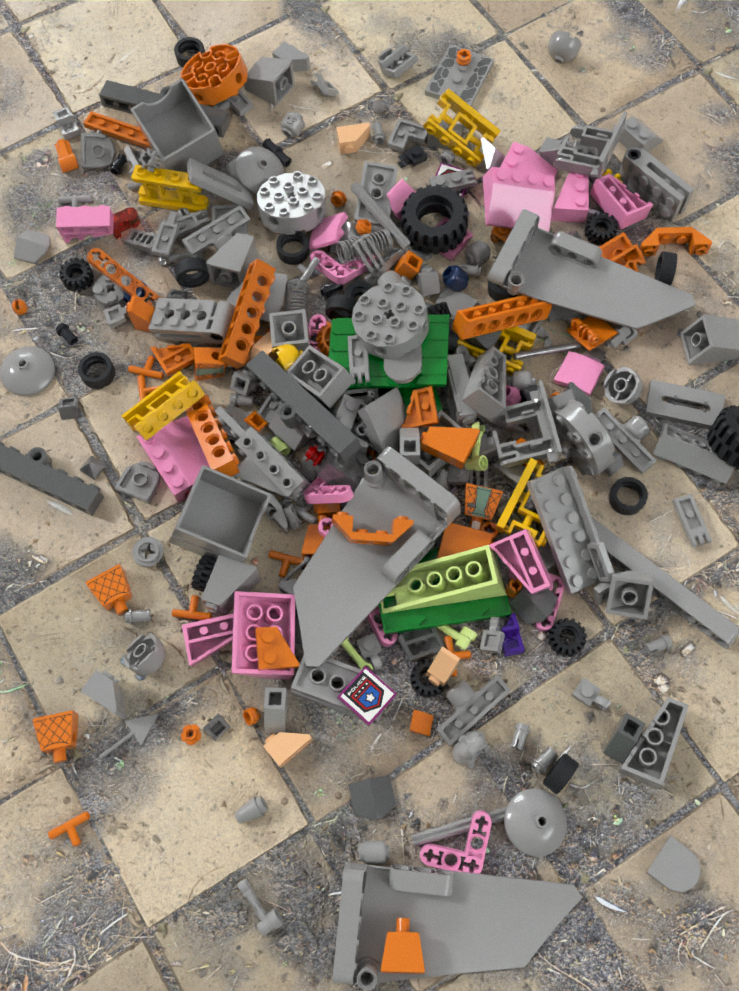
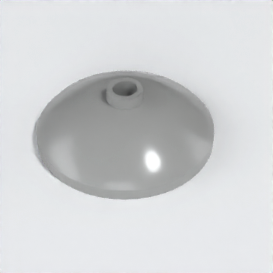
M256 146L244 149L235 161L237 179L244 188L255 194L258 193L259 188L270 177L284 174V168L279 158L268 149Z
M33 346L22 347L13 351L5 358L0 368V379L5 388L19 396H31L43 391L51 383L55 374V364L49 353Z
M535 788L523 790L517 793L507 805L504 815L505 830L509 840L519 851L530 856H545L554 852L562 844L567 831L566 814L561 803L551 793ZM540 817L544 821L542 826L538 822Z

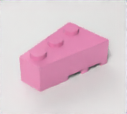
M569 172L554 206L551 221L585 223L589 208V175Z
M607 174L595 180L589 194L605 213H609V217L611 215L614 216L613 220H617L618 229L621 230L646 219L653 204L651 202H644L639 198L640 195L635 192L633 194L626 189L627 186L612 175Z
M64 206L57 208L56 228L65 243H70V239L74 238L84 240L85 236L93 235L95 238L113 234L114 215L110 206Z
M522 530L489 545L531 594H536L554 586L530 530Z
M234 613L182 625L189 666L198 664L233 642Z

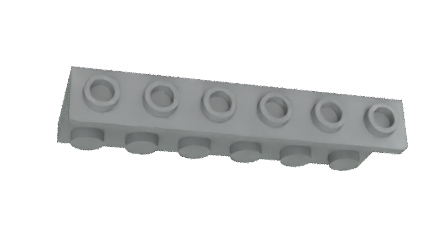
M573 466L561 467L526 482L567 594H573L599 581L587 548V544L591 542L600 543L597 535L598 531L593 524L590 509L585 502L584 492L580 488L577 473Z

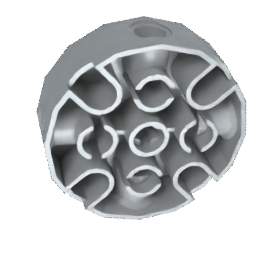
M300 171L270 177L259 188L257 193V205L262 223L265 227L276 233L291 235L295 234V231H302L304 229L307 232L322 223L327 214L324 186L316 177L302 174Z
M386 282L372 287L360 296L353 308L352 323L359 343L369 354L379 358L396 359L404 356V353L410 352L412 349H417L423 343L429 330L430 320L423 296L413 287L403 283Z
M570 400L552 413L562 447V454L566 459L570 458L582 475L585 476L587 474L594 477L616 462V457L612 454L615 452L614 444L607 431L593 413L588 414L585 411L582 403Z

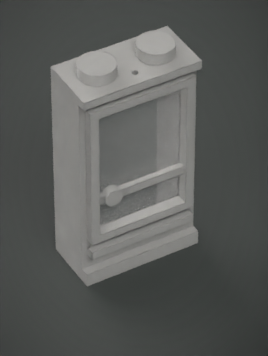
M454 354L447 357L446 386L442 388L450 418L462 428H472L478 412L462 401L469 382V376L463 354Z

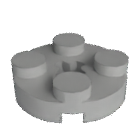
M105 275L95 282L92 290L101 305L111 307V305H121L125 302L123 300V290ZM122 276L121 282L123 285L127 286L128 283L126 279ZM110 288H114V289H115L114 292H113V291L108 292V290H109Z

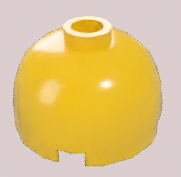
M291 344L280 345L272 349L273 355L277 354L278 359H275V362L285 372L303 353L302 350L298 351Z

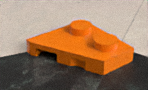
M190 343L167 345V348L157 349L156 346L150 348L167 377L194 363L193 347Z
M432 386L413 390L410 398L411 403L408 405L407 416L404 424H402V428H422L439 424Z
M260 627L255 629L258 671L299 667L298 660L277 627Z

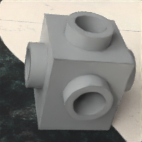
M243 367L232 375L229 389L247 396L258 389L259 381L255 382L248 375L249 369Z

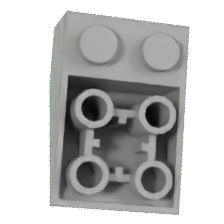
M344 393L333 405L331 414L351 431L359 441L369 443L368 449L376 451L364 431L367 427L357 412L365 407L366 404Z

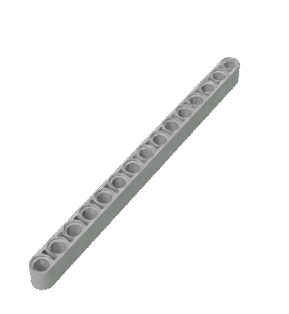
M498 460L491 466L492 471L514 489L526 468L522 464L510 468H501ZM533 473L529 481L533 480L536 474ZM526 486L524 492L526 493L529 489L528 486ZM530 495V497H529L528 500H530L532 503H534V502H533V499H532V497H531V495ZM591 517L594 526L597 528L599 540L604 542L612 564L623 572L634 570L652 573L654 580L652 594L720 646L726 649L731 647L739 636V628Z

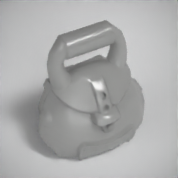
M477 730L466 731L453 746V758L457 764L465 765L471 769L475 765L473 761L482 751L486 753L490 749L486 742L485 734Z

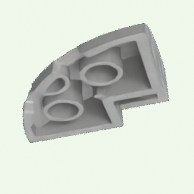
M274 273L275 280L270 286V296L265 301V312L260 317V322L270 324L269 313L280 312L288 275ZM243 282L227 299V302L236 306Z
M394 388L357 411L367 427L364 431L378 455L387 446L392 447L396 451L400 446L399 428H402L406 415L401 394L398 388Z

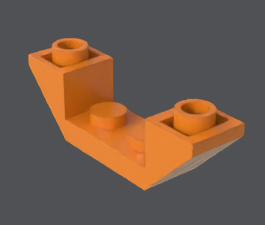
M693 227L656 228L641 243L639 249L643 256L650 257L656 255L659 244L688 243L690 255H703L708 253L712 241Z
M337 512V514L332 516L334 526L353 544L391 546L414 524V520H409V517L397 516V519H393L391 522V534L383 530H378L376 533H368L366 529H356V532H353L352 515H349L347 512Z

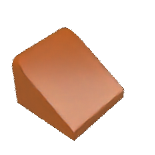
M255 410L244 419L250 427L259 432L268 424Z
M414 710L409 732L430 736L434 715Z

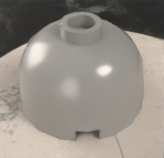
M555 31L548 43V52L558 64L572 61L577 56L582 45L576 36L573 39L569 37L570 33L564 31Z
M627 367L612 370L604 381L605 396L611 402L619 405H629L635 402L642 392L643 382L641 377L634 370Z
M148 633V636H139L126 650L129 654L127 658L124 657L123 659L124 665L138 675H149L159 670L164 662L166 654L164 645L152 633Z

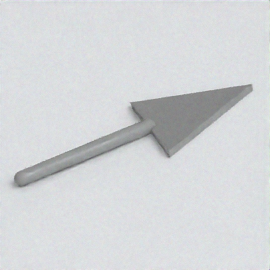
M159 714L126 720L125 723L131 732L100 754L99 758L105 757L133 735L142 746Z

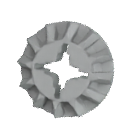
M144 537L138 540L132 549L134 561L144 568L148 566L153 567L164 556L161 542L153 537ZM148 548H150L151 551L154 553L149 554V556L146 558L145 553L142 552L148 551Z

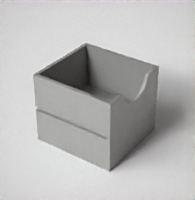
M183 78L171 84L168 93L159 101L154 103L141 102L130 109L153 151L159 152L158 156L162 159L161 164L164 169L188 173L186 162L189 157L207 165L224 155L214 126Z
M202 465L168 542L201 556L207 555L217 559L219 555L243 562L248 556L254 534L272 494Z

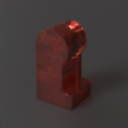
M129 207L113 214L114 237L117 240L122 237V232L140 225L141 220L135 208Z

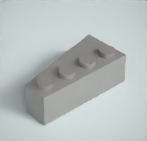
M494 346L477 357L462 399L464 403L488 420L506 409V355Z
M668 697L618 772L660 789L663 786L689 705Z

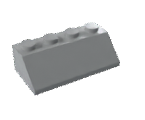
M666 423L663 426L653 452L661 460H670L680 468L686 467L697 475H706L716 483L723 482L726 484L735 468L726 464L727 462L719 459L718 455L713 453L708 440Z

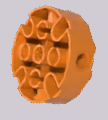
M229 44L214 45L209 47L210 50L203 54L201 52L197 53L185 64L181 71V78H183L201 105L215 106L217 103L237 95L239 89L247 82L248 68L238 49Z

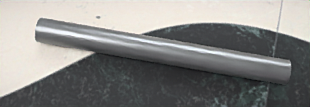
M574 342L513 353V359L520 360L581 348V344Z

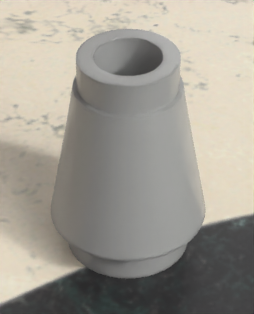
M254 796L235 812L237 821L241 824L264 816L268 811L264 798L262 796Z

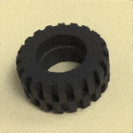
M438 184L436 186L426 185V188L421 187L416 190V193L412 192L409 195V199L407 198L404 201L401 210L402 230L404 235L411 241L410 246L414 245L415 250H422L425 254L430 252L433 255H438L439 252L447 253L449 249L453 250L457 247V244H461L466 236L468 227V207L465 204L464 198L462 196L459 197V193L456 190L452 191L450 187H441ZM430 213H440L450 219L444 225L437 227L427 226L420 221L423 216Z
M732 405L722 409L707 433V440L713 453H716L719 459L727 462L726 464L735 467L737 470H739V406Z

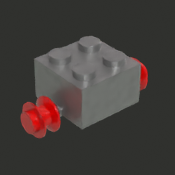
M317 445L314 448L311 446L305 453L307 457L305 461L312 460L313 467L321 464L317 476L331 486L349 485L354 493L365 474V464L371 460L357 451L344 462L340 458H334L329 451L325 457L324 450L319 452Z

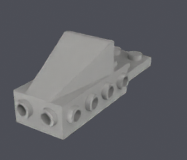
M219 406L215 410L219 415L217 419L224 426H227L230 429V433L238 439L235 442L239 447L237 451L245 458L237 466L240 472L234 476L292 500H302L304 498V490L311 483L262 433L253 427L247 430L230 412Z

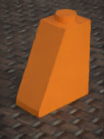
M429 427L428 431H424L420 437L421 450L463 469L479 438L480 430L477 428Z
M451 523L443 531L436 559L493 544L494 541H491L493 534Z

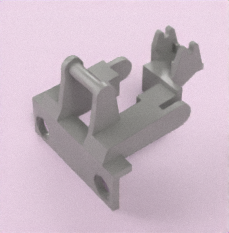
M623 112L618 125H614L612 130L585 125V127L573 126L571 128L570 134L575 138L581 139L580 145L597 148L598 156L579 153L578 149L568 147V136L565 137L563 143L560 140L546 137L539 150V154L551 165L554 163L555 168L589 175L590 182L595 183L596 179L601 178L624 131L627 112Z
M542 380L538 381L537 390L530 392L531 401L507 406L504 411L489 420L491 423L504 420L506 428L527 423L533 440L516 444V440L500 444L497 432L492 431V437L487 438L486 434H483L481 437L479 456H486L489 462L494 455H497L501 468H510L528 463L530 458L534 460L547 458L549 463L561 460L562 448ZM539 426H540V430H541V433H542V437H543V438H540V435H539V432H538Z

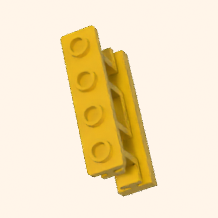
M448 88L442 93L437 102V105L443 109L439 117L437 118L431 114L422 127L426 129L427 133L439 139L441 144L448 146L455 155L462 157L468 165L476 167L481 164L484 158V154L479 151L482 146L481 138L484 137L490 143H493L501 130ZM449 108L456 113L453 119L446 114ZM442 120L449 125L446 130L439 126ZM457 121L469 129L464 139L452 130ZM475 130L482 134L480 139L473 135ZM468 141L475 145L472 151L466 147Z
M135 165L131 178L132 181L143 184L138 192L140 205L176 211L181 208H187L190 213L203 209L207 210L209 198L198 194L201 193L202 188L189 182L188 173L162 168H154V172H151L148 169H143L142 165ZM165 187L176 189V191L165 189Z
M518 326L501 330L502 333L498 339L503 342L499 351L512 355L510 361L506 360V374L511 376L513 372L520 371L524 363L520 360H514L513 353H518L520 350H531L537 334ZM458 337L457 347L459 345L465 346L469 354L477 359L478 356L485 352V350L469 345L467 341L461 340ZM509 340L518 343L516 349L507 346Z
M179 371L121 415V417L133 432L136 430L143 439L148 440L201 399L205 393L195 380L190 382Z
M530 458L495 530L500 533L505 532L509 536L514 528L520 531L530 530L539 550L540 546L545 547L548 540L544 530L539 540L535 539L538 531L530 528L533 520L540 524L541 521L538 514L524 508L531 495L529 489L527 493L524 490L527 486L526 482H529L534 471L537 472L534 479L542 476L541 473L544 465L537 464L538 461ZM517 504H519L520 507L517 513L526 516L523 523L512 520L510 526H507Z

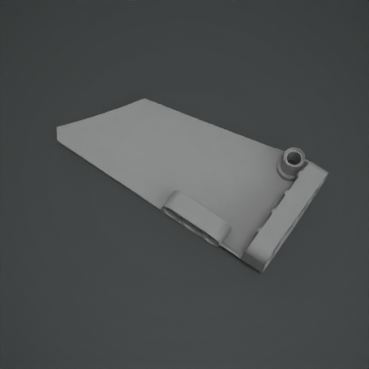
M526 209L522 210L487 278L488 281L506 288L507 292L511 295L522 294L536 300L633 329L653 324L695 306L691 294L601 257L602 250L599 247L564 232L558 231L552 234L539 228V215Z
M387 446L375 461L372 460L365 464V474L353 493L354 497L347 502L342 512H347L353 516V532H356V529H366L368 533H376L378 530H383L391 534V522L393 519H397V516L409 517V520H414V524L391 546L350 543L333 524L293 586L306 667H320L430 551L435 539L461 513L460 502L453 494L390 446ZM373 471H377L374 475L370 474Z
M345 862L332 983L358 985L361 989L367 991L373 989L377 983L525 967L582 897L574 884L399 864L386 867ZM396 918H409L410 932L419 933L425 968L424 974L381 973L387 932H396ZM364 972H369L373 975V977L370 979H365L362 976V974Z

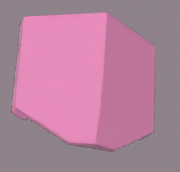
M403 179L387 194L392 211L399 220H401V210L404 201L407 198L409 199V195L412 192L416 193Z

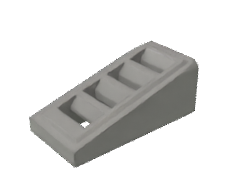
M132 228L123 242L153 255L151 250L156 234Z

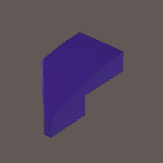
M515 613L511 614L507 624L501 630L505 634L502 646L504 657L521 654L525 651Z

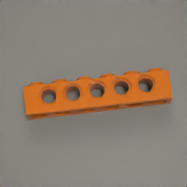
M259 259L249 264L218 357L219 361L236 369L245 366L249 361L250 356L248 354L255 343L253 338L260 327L259 320L265 312L264 304L270 296L269 289L275 280L274 273L276 268Z
M522 295L457 311L451 329L461 340L547 319L553 304Z
M205 395L185 411L210 468L231 477L240 472L237 464L240 462L235 453L231 454L234 449L229 441H225L228 437L224 429L220 430L223 426L217 417L214 418L217 416V413L213 406H210L212 403L208 395Z

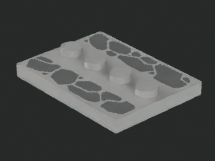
M449 45L425 89V95L439 99L442 93L449 88L467 104L472 106L494 64V59L471 52L470 64L460 66L456 62L457 52L462 48Z

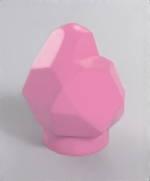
M506 386V407L519 404L521 402L520 391L516 387Z

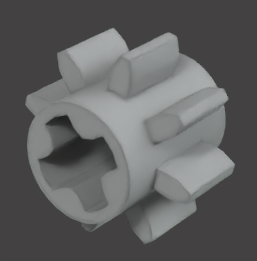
M147 148L146 152L141 151L139 161L143 164L142 168L148 169L151 172H154V168L160 169L162 159L158 156L159 152L153 151L150 148Z

